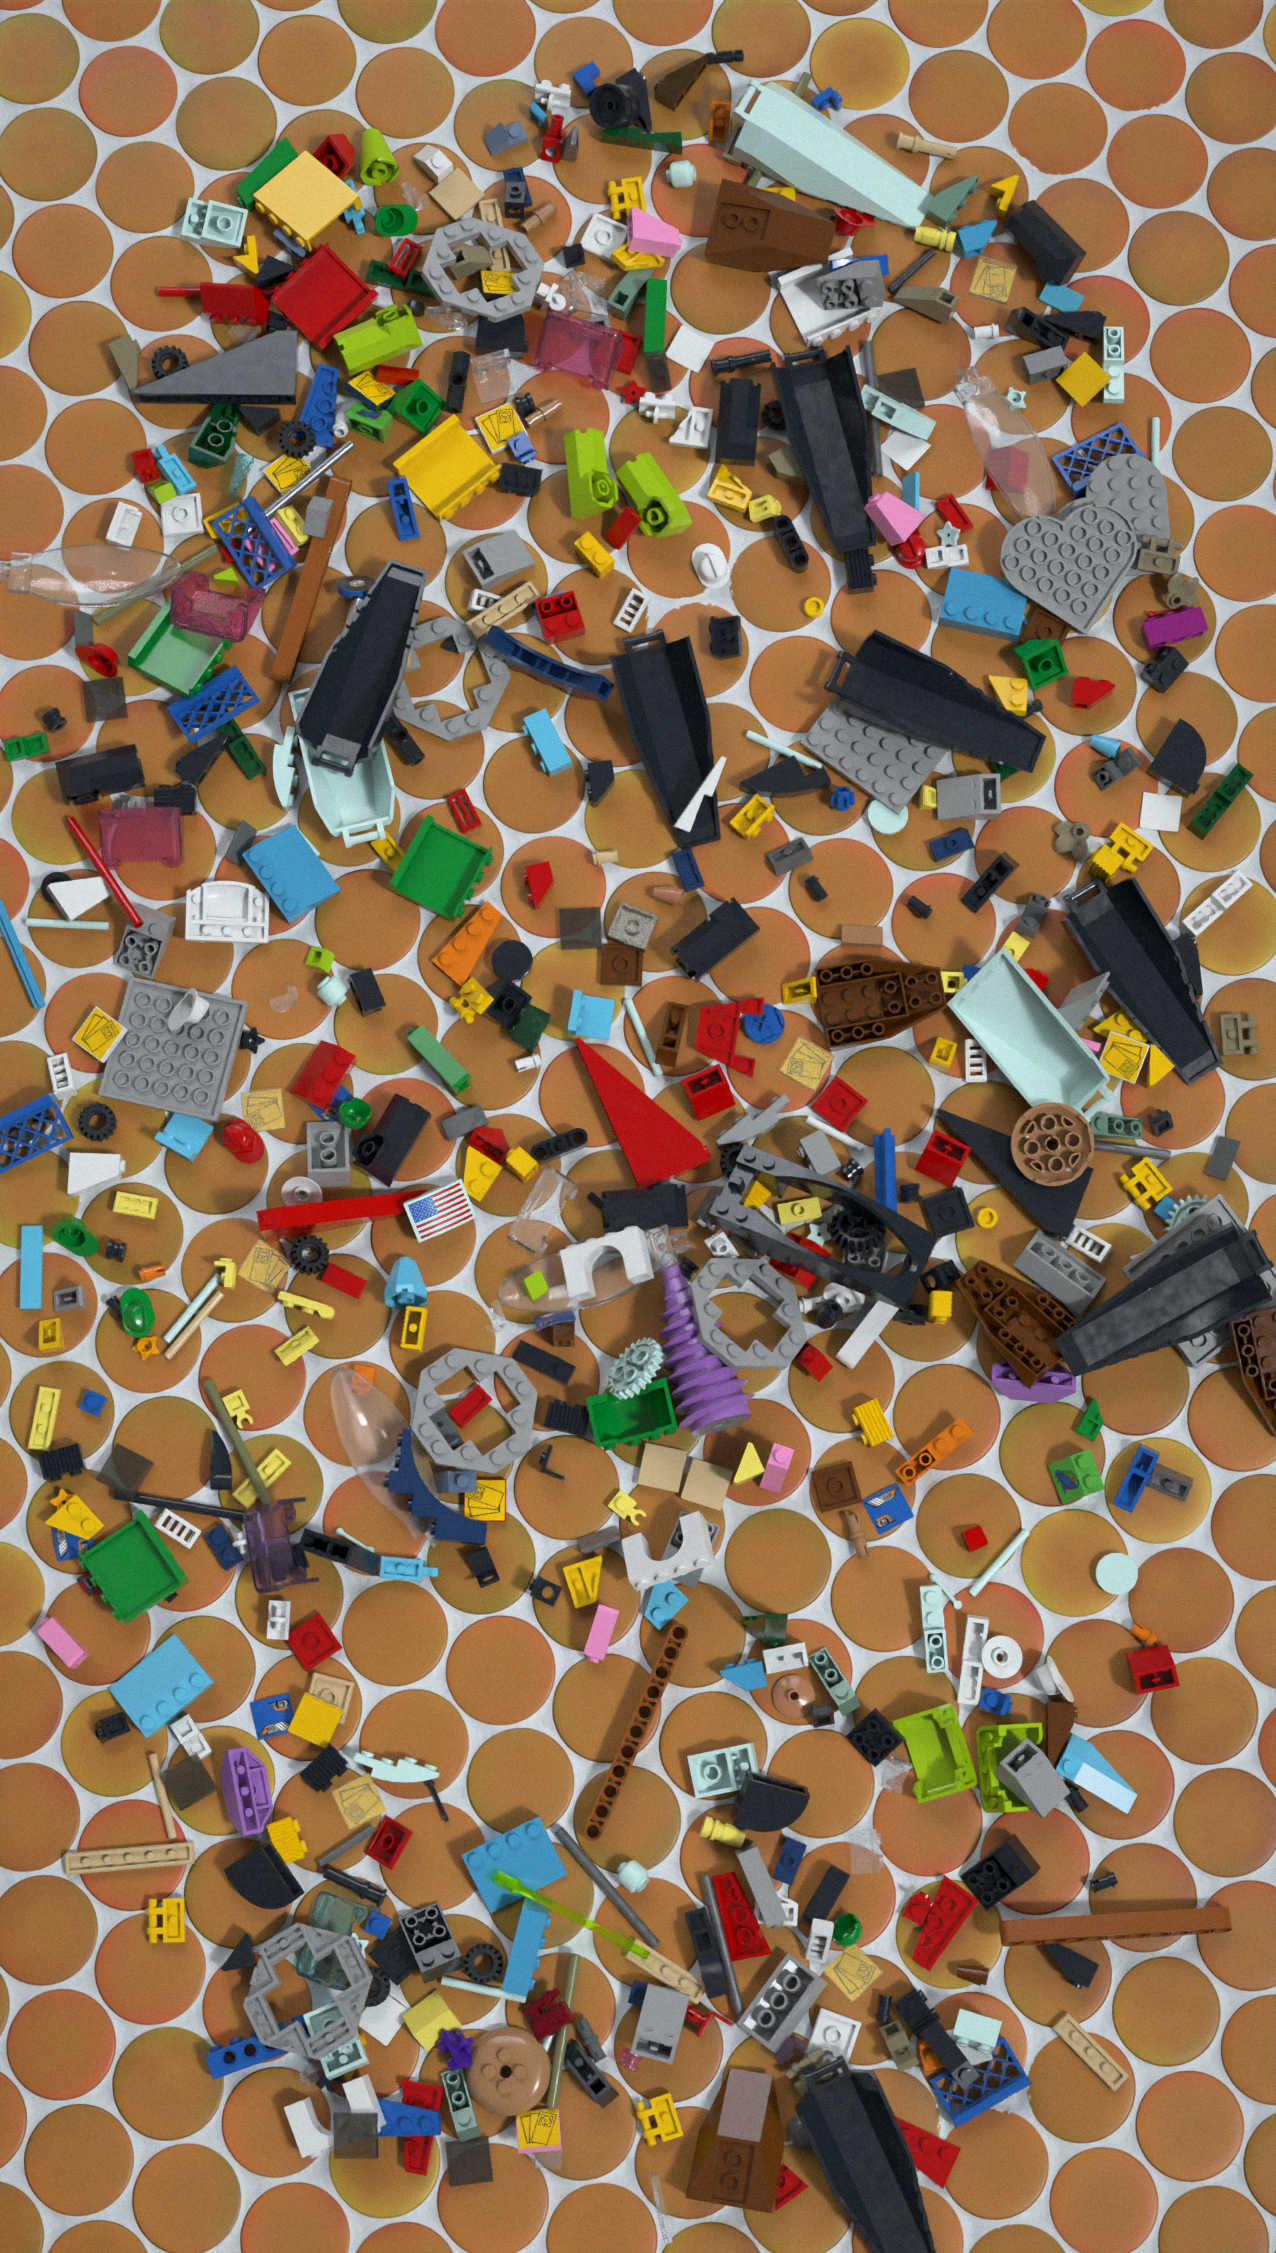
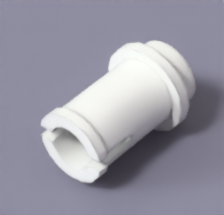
M992 323L989 326L974 327L975 340L999 337L998 324L994 325Z
M338 412L335 415V425H333L332 430L337 437H344L348 433L345 419L346 413Z
M532 1053V1056L515 1060L519 1073L534 1067L538 1069L542 1065L539 1053Z
M823 1296L808 1299L802 1297L798 1302L801 1312L806 1314L807 1311L819 1310L823 1303H816L824 1302Z

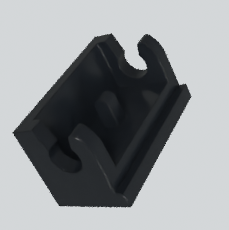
M371 967L349 975L347 981L362 1017L381 1011L382 1007L386 1006Z

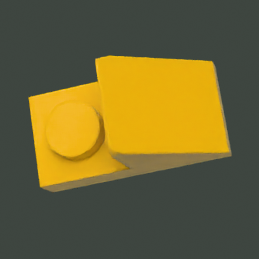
M1018 175L990 186L989 194L998 197L995 209H998L997 217L1004 219L1018 184Z
M255 235L247 236L248 243L244 244L245 255L234 256L233 259L238 268L256 280L260 270Z

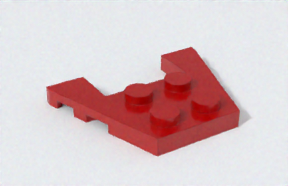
M765 997L700 1008L695 1050L749 1077H753L756 1059L735 1056L740 1014L762 1016Z

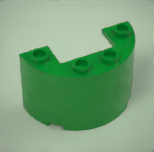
M667 1378L647 1383L645 1390L641 1388L638 1395L634 1393L632 1398L628 1396L626 1400L623 1398L619 1399L613 1394L608 1393L586 1398L597 1448L603 1447L604 1451L615 1449L616 1445L628 1443L629 1446L641 1444L643 1439L648 1438L649 1441L661 1439L662 1434L667 1436L677 1433L678 1425Z

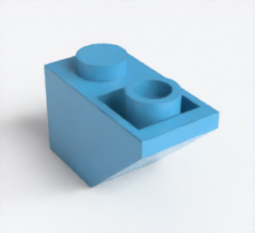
M984 220L978 225H967L958 230L956 240L963 260L983 254L995 232L996 220Z
M756 1658L744 1661L743 1666L736 1667L735 1663L724 1665V1670L719 1671L720 1676L744 1691L767 1687L762 1661L757 1662Z

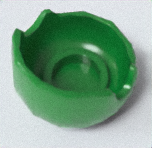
M354 1097L351 1101H344L338 1110V1117L340 1122L347 1128L360 1129L367 1124L372 1110L367 1102Z
M845 1913L833 1922L832 1940L838 1946H852L861 1938L863 1927L854 1914Z

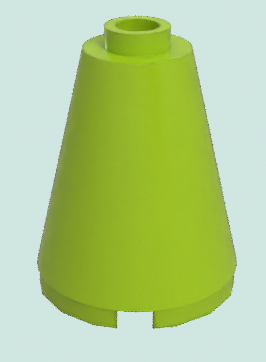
M374 128L364 131L361 139L359 173L362 181L370 186H381V182L385 181L390 183L399 174L398 163L383 135L378 129Z

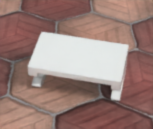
M119 501L106 536L108 545L130 551L143 515L138 511V508Z
M805 1642L762 1651L767 1674L809 1666Z

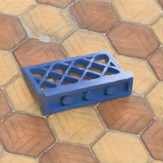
M1122 422L1051 457L1052 463L1070 489L1073 500L1085 496L1086 485L1092 474L1086 472L1088 464L1098 466L1104 461L1105 455L1115 456L1121 454L1123 446L1132 448L1133 454L1146 458V455L1142 450L1138 449ZM1120 430L1123 434L1122 441L1112 439V434ZM1099 440L1107 442L1104 450L1093 447L1094 443ZM1109 443L1120 445L1119 452L1108 451ZM1081 449L1089 451L1087 458L1076 456L1077 451ZM1091 453L1103 454L1101 462L1091 460ZM1066 458L1070 459L1071 463L1069 467L1060 465L1058 461ZM1074 461L1085 463L1083 471L1072 468ZM1070 473L1081 475L1080 480L1072 484L1069 479Z
M249 496L244 499L242 503L212 522L255 592L297 566V563L255 496ZM243 507L248 513L247 521L236 519L238 510ZM225 519L232 521L230 532L223 531L219 523ZM236 522L246 524L244 536L234 534ZM249 525L255 526L259 530L257 539L247 537ZM233 536L243 538L241 550L235 549L232 546ZM246 539L257 542L255 553L244 551ZM260 543H265L269 546L268 556L258 554ZM244 554L254 556L252 567L245 566L242 562ZM257 557L268 559L266 570L255 568ZM271 560L278 561L282 570L277 573L270 572ZM255 571L265 573L264 580L259 585L253 579Z
M234 665L203 684L201 692L198 695L195 694L191 700L184 696L166 708L176 725H178L187 740L192 744L259 703L260 700L242 676L238 667ZM242 685L241 690H234ZM231 695L238 696L236 701H229ZM225 696L223 701H217L221 697ZM244 696L253 697L246 702H242ZM213 706H221L219 712H211ZM226 707H234L232 711L225 712ZM190 717L189 722H182ZM196 717H203L201 723H196L194 721ZM209 717H216L214 722L207 723ZM192 728H199L196 733L190 736Z
M54 1092L0 1118V1132L5 1130L4 1135L0 1134V1137L3 1138L0 1145V1157L2 1153L12 1156L10 1165L3 1168L0 1162V1174L74 1138L56 1102L58 1099ZM53 1107L56 1113L54 1121L44 1118L46 1110ZM31 1117L39 1120L36 1131L26 1127L27 1121ZM42 1121L53 1124L50 1135L39 1132ZM15 1126L21 1129L18 1140L8 1136L10 1127ZM56 1126L63 1128L67 1136L62 1139L53 1137ZM24 1130L34 1133L32 1144L21 1141ZM38 1135L48 1138L46 1147L40 1148L35 1146ZM6 1139L16 1142L13 1153L3 1150ZM20 1144L30 1147L28 1156L22 1157L17 1155Z
M884 1128L882 1135H875L873 1137L875 1198L880 1204L897 1212L895 1135H891L890 1128Z
M1005 2037L996 2042L995 2048L1001 2044L1005 2046L1007 2050L1006 2060L996 2057L992 2059L1005 2063L1002 2075L989 2072L992 2060H989L987 2071L974 2068L977 2072L986 2074L983 2086L973 2083L969 2084L966 2088L965 2097L952 2094L955 2080L948 2077L950 2075L948 2071L930 2080L956 2128L1031 2085V2081ZM1009 2055L1013 2062L1008 2061ZM1007 2064L1016 2066L1020 2075L1013 2079L1005 2077ZM988 2075L1001 2078L998 2088L990 2089L985 2087ZM943 2078L952 2080L950 2093L940 2091L936 2082ZM1003 2079L1009 2080L1002 2085ZM969 2086L982 2089L981 2096L976 2101L967 2098ZM984 2090L990 2091L988 2094L983 2096ZM943 2094L949 2096L948 2101L945 2100ZM951 2097L964 2100L962 2109L954 2114L949 2107ZM966 2101L972 2102L971 2104L965 2107Z

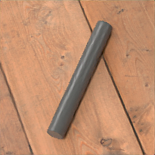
M372 1824L319 1859V1865L323 1868L376 1832Z

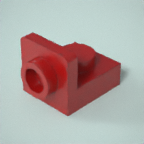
M151 448L131 454L140 483L143 484L160 478Z
M922 1891L919 1894L913 1892L902 1916L922 1926L931 1906L934 1904L930 1901L931 1896Z

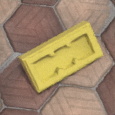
M1013 931L1002 948H1006L1016 962H1018L1030 942Z
M117 1191L113 1212L155 1220L159 1200L157 1198Z
M818 1197L777 1204L781 1226L822 1218Z

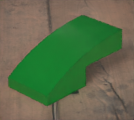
M45 732L26 738L20 736L3 742L8 762L51 753Z

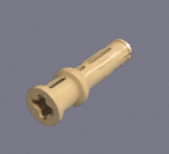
M903 131L899 133L896 149L912 150V153L920 151L952 160L955 159L957 147L923 140L919 135H906Z

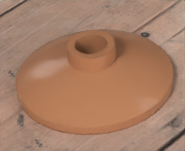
M800 1675L783 1677L777 1682L773 1690V1702L776 1709L787 1717L797 1718L807 1714L815 1701V1691L812 1684ZM792 1692H796L798 1694L797 1700H792L790 1698V1694Z

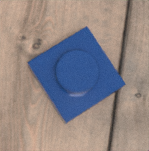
M87 1389L79 1409L100 1417L108 1398Z
M372 1911L364 1932L384 1940L392 1919Z

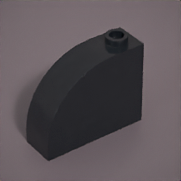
M522 314L496 323L489 321L488 317L479 315L475 343L476 355L523 360L524 353H528L529 341H526L525 323Z
M1179 718L1146 771L1147 775L1185 798H1188L1190 793L1195 795L1200 787V784L1197 782L1206 765L1205 744L1197 730Z
M306 1528L298 1545V1549L373 1576L381 1558V1555Z
M747 1771L730 1815L732 1824L737 1829H748L756 1832L781 1830L791 1825L801 1816L808 1804L810 1794L806 1786Z
M270 1839L224 1869L228 1880L232 1882L239 1894L248 1902L260 1908L279 1909L289 1905L305 1893Z

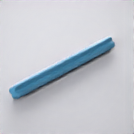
M0 898V929L34 1009H41L46 1003Z

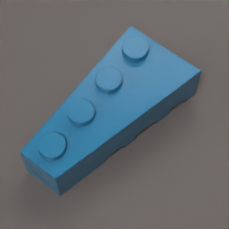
M528 1896L525 1897L502 1991L527 1997L528 1990L533 1991L536 1978L532 1977L533 1970H538L541 1957H537L539 1949L543 1950L546 1937L542 1935L544 1928H549L551 1916H548L551 1902Z

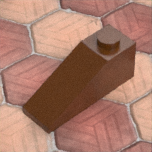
M668 1002L655 1064L675 1068L688 1005Z
M575 1320L554 1324V1347H575Z
M1046 1702V1757L1052 1766H1054L1074 1725V1720H1077V1707H1074L1072 1702Z

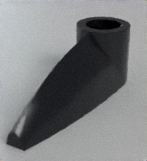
M211 1431L210 1489L232 1490V1467L228 1450L218 1432Z

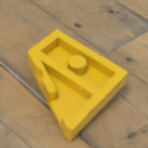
M628 242L612 252L610 256L623 271L661 267L665 262L658 255L628 251Z
M722 464L709 490L707 500L745 513L752 498V492L742 485L741 481L736 476H733L727 470V467Z
M239 502L203 520L212 539H222L212 522L239 505ZM241 508L237 512L236 519L247 521V517ZM225 519L219 523L223 531L230 532L232 521ZM236 522L234 534L244 536L241 528L246 524ZM233 536L232 539H243V538H239V537Z
M989 675L988 684L989 686L992 685L995 697L1001 703V706L1016 715L1026 716L1028 679Z
M1122 1008L1092 1030L1093 1033L1100 1034L1107 1039L1110 1031H1114L1144 1043L1149 1040Z
M470 1146L467 1148L463 1184L467 1194L481 1202L503 1167Z
M77 1494L45 1522L47 1525L87 1540L105 1526Z
M601 1555L563 1568L576 1609L596 1602L602 1563Z

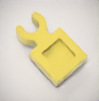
M241 1389L222 1398L230 1417H238L237 1425L240 1429H243L241 1424L243 1419H248L249 1423L253 1424L252 1417L245 1412L251 1408Z
M622 1490L618 1492L608 1505L622 1519H625L627 1515L630 1516L631 1522L635 1526L639 1525L635 1520L637 1514H641L644 1518L646 1517L644 1511L634 1509L637 1502Z

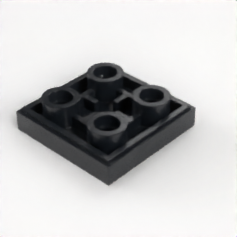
M874 1708L846 1735L847 1739L874 1767L878 1766L906 1739L877 1708Z

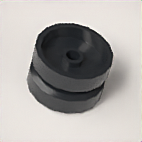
M603 84L598 86L592 93L589 104L590 114L595 123L603 128H628L638 119L640 99L636 91L626 84Z

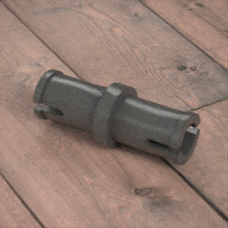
M587 2017L574 2024L584 2041L582 2042L583 2045L587 2046L594 2063L606 2058L607 2056L597 2040L599 2037L594 2034Z

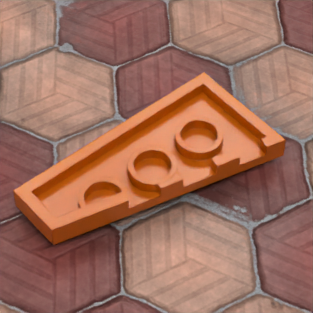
M487 901L437 954L432 963L462 988L475 968L479 957L482 955L485 946L492 937L503 915Z

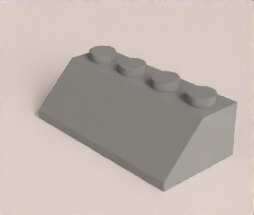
M1040 1229L1013 1264L1021 1273L1026 1274L1036 1284L1045 1288L1055 1298L1060 1299L1071 1310L1076 1311L1080 1315L1106 1281L1105 1277L1059 1243L1049 1238Z
M787 1953L737 2024L777 2054L828 1983L791 1954Z

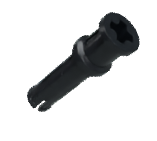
M770 349L737 357L728 355L726 358L719 360L710 359L712 374L716 377L720 373H734L739 368L772 362Z
M328 1865L323 1875L324 1879L355 1892L359 1895L360 1899H367L375 1903L378 1908L381 1907L388 1892L387 1889L382 1890L373 1886L370 1881L363 1882Z

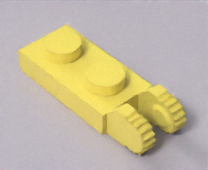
M284 1291L279 1292L278 1300L282 1301V1306L293 1309L295 1305L301 1307V1311L313 1315L314 1312H317L321 1318L327 1320L335 1316V1310L331 1306L328 1307V1305Z

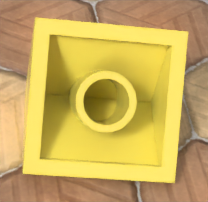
M748 1442L732 1483L734 1486L756 1478L765 1471L753 1443Z
M435 1990L402 2015L411 2033L426 2051H429L443 2038L441 2036L443 2032L453 2031L462 2026L438 1990Z

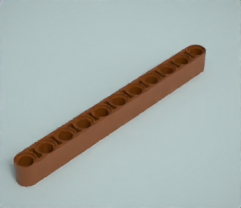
M332 475L325 498L334 502L324 539L312 537L270 675L271 680L290 685L293 681L352 489V480L335 475Z
M683 1624L673 1625L667 1635L588 1817L583 1833L589 1841L600 1839L688 1638V1629ZM678 1627L685 1631L684 1638L679 1640L673 1636V1630ZM668 1647H673L677 1653L676 1657L673 1659L666 1658L664 1650ZM658 1667H665L668 1670L666 1678L659 1679L656 1676L655 1672ZM651 1686L659 1689V1696L655 1699L647 1695V1690ZM640 1707H649L651 1715L645 1719L641 1718L638 1713ZM633 1726L641 1727V1737L633 1738L630 1735V1729ZM628 1745L633 1748L634 1754L632 1757L625 1758L622 1756L621 1750L624 1746ZM617 1765H621L625 1769V1775L621 1778H616L613 1775V1768ZM608 1785L616 1788L617 1792L613 1798H608L604 1794V1789ZM599 1805H604L608 1809V1814L603 1818L598 1817L595 1813ZM595 1825L598 1827L599 1834L597 1837L592 1838L588 1836L587 1828L589 1826Z
M1229 1907L1019 1919L999 1922L1001 1946L1005 1947L1212 1934L1232 1930Z

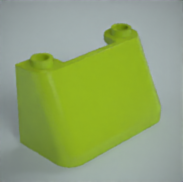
M951 1703L893 1721V1726L906 1738L907 1747L918 1778L913 1787V1795L919 1804L961 1792L977 1785V1776L956 1710Z
M1042 1723L993 1725L978 1728L976 1739L981 1804L985 1812L1032 1811L1030 1807L994 1775L999 1763L1024 1740L1028 1738L1035 1745L1041 1743L1044 1737Z

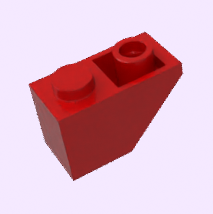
M1083 676L1075 678L1072 684L1069 707L1090 710L1113 693L1115 684L1103 679L1093 681Z
M549 861L525 866L526 873H522L524 884L529 885L530 892L527 893L529 905L534 904L535 910L541 907L554 886Z
M807 1341L794 1357V1360L818 1382L833 1368L826 1357Z

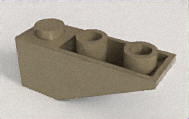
M902 285L894 300L947 325L956 311L960 296L942 287Z

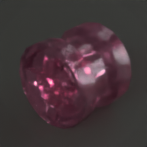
M624 2046L622 2050L623 2055L618 2058L617 2063L636 2072L637 2063L642 2060L643 2056L630 2053L631 2049Z

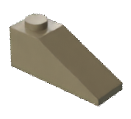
M130 334L109 343L108 347L135 401L133 393L140 385V356L138 351H141L137 340H132Z

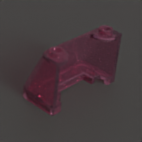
M548 310L533 365L541 372L550 371L554 367L588 378L592 388L608 391L625 351L623 337L621 333L612 328L556 310Z
M191 570L171 589L170 620L177 628L239 643L247 637L265 601L266 589L250 587L245 593V599L209 590L208 578L200 572Z
M148 807L102 809L98 811L101 858L109 870H117L118 866H121L122 863L163 861L170 868H177L185 864L184 816L180 808Z

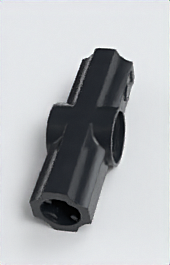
M464 351L453 352L445 411L450 414H459L463 410L471 355ZM456 380H460L463 382L460 385L453 384V382Z
M391 712L385 732L411 767L416 766L422 762L425 755L410 736L407 728ZM399 734L406 736L401 741L395 739Z

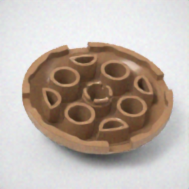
M1049 1102L1030 1108L1019 1118L1011 1135V1153L1016 1166L1028 1179L1041 1185L1059 1186L1072 1182L1087 1168L1094 1152V1136L1088 1121L1077 1110L1062 1103ZM1050 1138L1056 1141V1147L1053 1150H1049L1046 1146Z
M500 2027L486 2032L471 2047L472 2053L470 2054L473 2064L465 2068V2080L471 2096L482 2108L496 2115L514 2116L530 2110L539 2103L550 2083V2060L546 2049L541 2042H537L534 2035L516 2027ZM505 2065L512 2069V2074L509 2078L504 2077L502 2074V2068Z

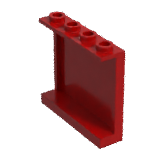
M328 242L324 246L320 244L313 251L314 255L310 259L305 258L299 265L300 269L296 273L292 271L285 278L286 283L282 287L278 285L271 292L273 296H271L270 300L321 353L334 341L333 335L346 330L379 295L374 288L370 290L329 248L330 244Z

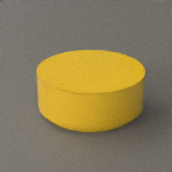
M809 598L804 604V613L811 619L819 618L824 612V603L819 598Z
M991 1208L981 1209L976 1217L977 1224L983 1229L993 1228L998 1220L997 1213Z

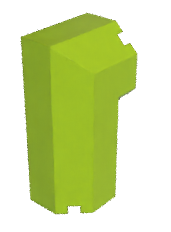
M402 304L403 308H398V305L386 307L375 314L377 317L375 320L372 317L366 322L333 335L339 356L346 363L344 367L350 376L423 345L412 312L407 304Z
M593 428L586 429L587 433H581V429L564 434L571 518L585 520L612 508V504L618 500L617 483L614 479L611 480L608 477L610 473L607 470L604 432Z
M650 452L639 454L635 457L637 461L633 463L631 460L626 462L616 472V480L638 511L639 516L643 519L639 527L645 536L662 538L683 533L692 524L688 510Z

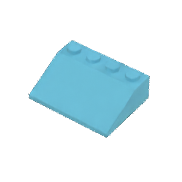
M174 1633L109 1690L145 1737L151 1738L210 1688L215 1681Z

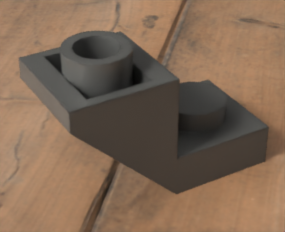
M1129 747L1115 759L1104 763L1091 775L1102 791L1133 772L1142 762L1132 748Z
M1033 892L1015 931L1033 939L1051 900H1048L1044 895Z

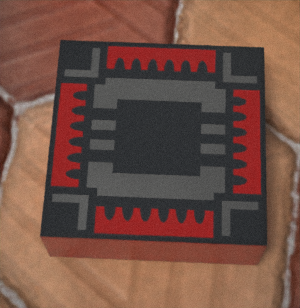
M88 1570L76 1580L85 1592L92 1596L100 1587L95 1588L89 1579L92 1575Z

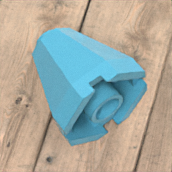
M401 1257L394 1262L384 1290L386 1306L397 1310H405V1306L422 1307L427 1304V1290L417 1263L412 1258Z

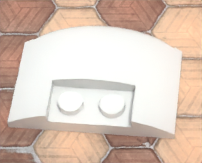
M236 881L208 882L201 884V886L192 891L189 889L186 892L185 940L200 943L268 944V893L265 892L263 894L258 889H255V886Z

